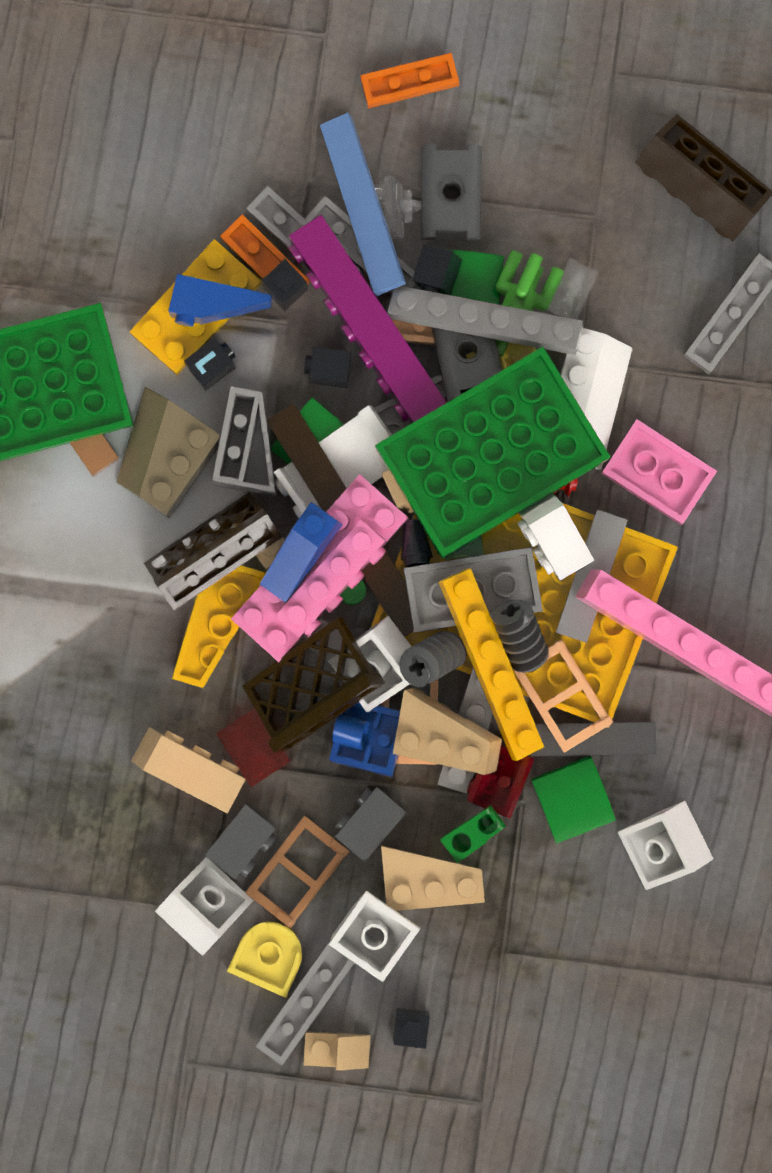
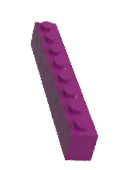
M322 215L290 234L291 246L288 247L290 254L297 264L300 262L304 263L309 271L305 274L308 281L315 290L318 288L322 290L326 296L323 300L324 305L332 316L338 314L344 323L340 328L350 343L356 341L362 350L358 355L367 369L373 367L379 378L376 379V382L385 396L391 394L397 404L393 408L403 422L408 420L412 424L446 404L447 402Z

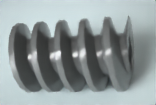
M510 600L497 606L492 611L491 618L493 623H495L497 632L500 633V640L507 652L509 661L512 662V668L521 673L533 672L540 668L549 657V649L537 624V619L533 614L531 605L522 600Z
M439 631L404 651L399 663L400 672L409 684L416 687H425L426 684L434 682L463 665L467 655L465 645L455 633Z

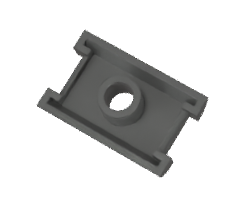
M437 143L422 146L421 240H435L436 232H467V241H481V146L468 144V150H437ZM447 188H455L460 193V196L455 200H449L443 195V191Z
M431 327L447 402L503 370L495 339ZM468 351L476 354L470 359L461 357L464 352Z

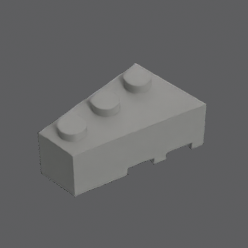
M231 386L212 482L215 486L277 497L263 393Z

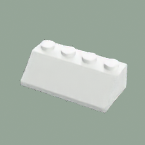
M582 328L576 355L565 354L560 375L607 450L632 347L607 334ZM603 463L597 466L595 469L601 470Z

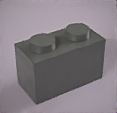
M378 787L373 792L367 788L355 802L360 807L353 816L346 813L334 827L339 831L335 838L364 862L407 813Z
M245 804L205 856L236 880L240 874L246 878L257 864L253 857L260 849L266 852L277 839V836L273 834L277 827L251 806Z

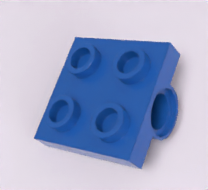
M359 702L337 717L332 738L334 743L329 760L334 763L393 777L398 755L393 754L400 711L376 706L369 712H366Z

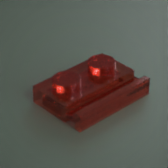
M255 708L216 733L251 787L291 762L284 751L273 753L268 744V741L272 738Z

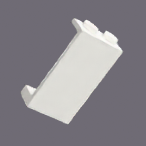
M368 405L358 412V416L319 442L346 488L350 486L359 474L370 484H373L383 477L381 473L388 470L375 445L392 434L373 406ZM293 462L274 472L278 478L275 480V484L285 497L290 495L296 505L293 507V510L298 518L301 517L311 502L319 506Z

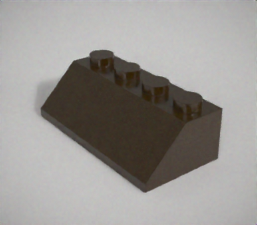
M678 114L654 135L635 161L645 175L657 180L666 188L671 196L683 201L696 216L704 218L714 226L718 234L729 238L732 242L772 196L770 188Z

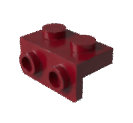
M501 745L497 770L486 775L477 773L476 777L471 779L467 788V801L482 808L491 805L497 814L511 819L534 759L526 756L518 761H514L511 759L508 749Z

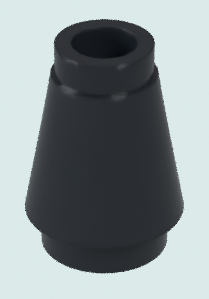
M418 519L407 520L404 523L401 560L404 561L405 568L430 564V558L433 555L426 531Z

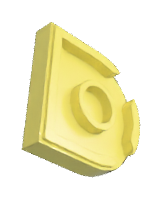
M267 921L256 924L242 937L227 972L286 998L302 961V947L299 938L293 930L279 922Z

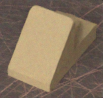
M305 1032L304 1066L336 1067V1070L369 1068L370 1035Z

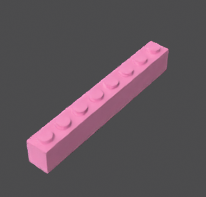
M597 569L590 570L575 596L577 599L772 717V674L606 572Z

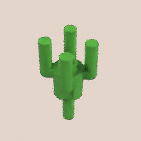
M511 250L495 287L499 294L506 296L502 305L533 311L534 308L546 311L551 304L564 271L552 267L542 293L539 295L535 290L544 270L540 266L543 258L531 253L518 284H514L511 281L523 255ZM496 340L499 355L503 357L509 342Z

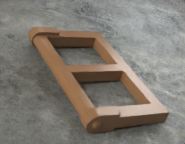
M304 816L245 893L283 922L285 926L292 928L296 923L295 921L342 860L349 854L350 850ZM304 829H307L337 853L317 880H314L284 856ZM278 863L311 887L290 915L258 890Z

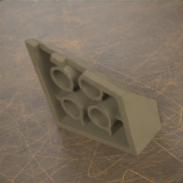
M145 387L116 482L155 510L170 518L218 450L221 435L169 399Z

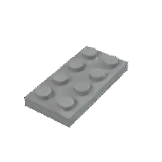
M532 547L403 569L414 633L456 626L438 581L468 568L472 570L490 616L497 606L510 600L526 601L531 605L533 613L543 611Z

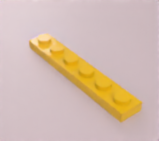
M471 568L464 569L438 581L511 759L518 761L544 748Z

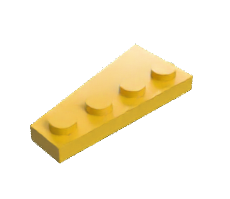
M241 565L196 595L171 679L201 688L205 686L224 654L226 647L239 628L231 618L261 586L260 583L266 574L265 572Z

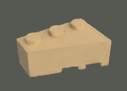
M417 687L404 690L393 754L483 775L497 770L501 738L468 718H463L450 710V707L424 694L425 692Z
M149 727L131 761L143 771L228 814L246 780L237 774L240 768L224 759L221 764H218L210 759L212 753L197 745L190 749L182 744L184 741L182 737L168 730L164 735Z
M381 845L386 904L395 911L485 902L482 869Z

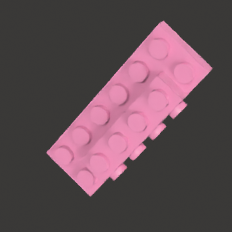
M360 474L326 511L343 525L287 603L283 602L263 586H260L231 618L278 662L291 651L304 635L310 637L320 627L322 623L318 619L326 610L332 613L343 601L340 594L348 586L353 589L365 575L361 571L369 562L374 565L386 552L383 546L408 519L401 510Z

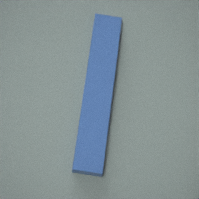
M347 112L321 124L320 127L373 293L379 296L406 284L352 116Z

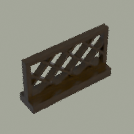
M249 492L150 558L144 565L173 610H176L281 539L282 536L267 513ZM238 523L235 528H231L233 524ZM212 541L210 545L204 546L206 542ZM194 544L192 548L186 549L190 545ZM185 559L183 563L178 564L179 560Z
M338 617L284 655L279 662L276 661L242 687L272 738L268 741V744L273 753L292 749L384 685L385 681L379 672H373L342 617ZM338 629L343 638L341 650L328 647L330 633ZM309 648L319 650L316 667L304 664L305 653ZM327 652L339 655L336 673L324 670ZM347 657L355 659L361 670L354 677L343 675ZM285 665L295 667L292 684L280 681L282 667ZM302 669L315 672L312 690L300 687ZM322 674L335 678L333 691L330 694L319 692ZM261 682L271 684L268 701L261 699L255 689ZM279 686L291 689L288 706L276 703ZM298 691L311 695L309 708L305 711L295 709ZM275 708L287 712L285 725L279 729L273 721Z

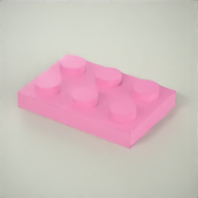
M636 419L601 474L679 525H683L717 471Z

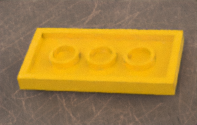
M215 239L182 274L255 291L262 284V281ZM174 282L129 333L178 376L186 367L184 360L207 344L230 318L206 324L194 323L193 327L175 323V318H171L168 311L175 285Z

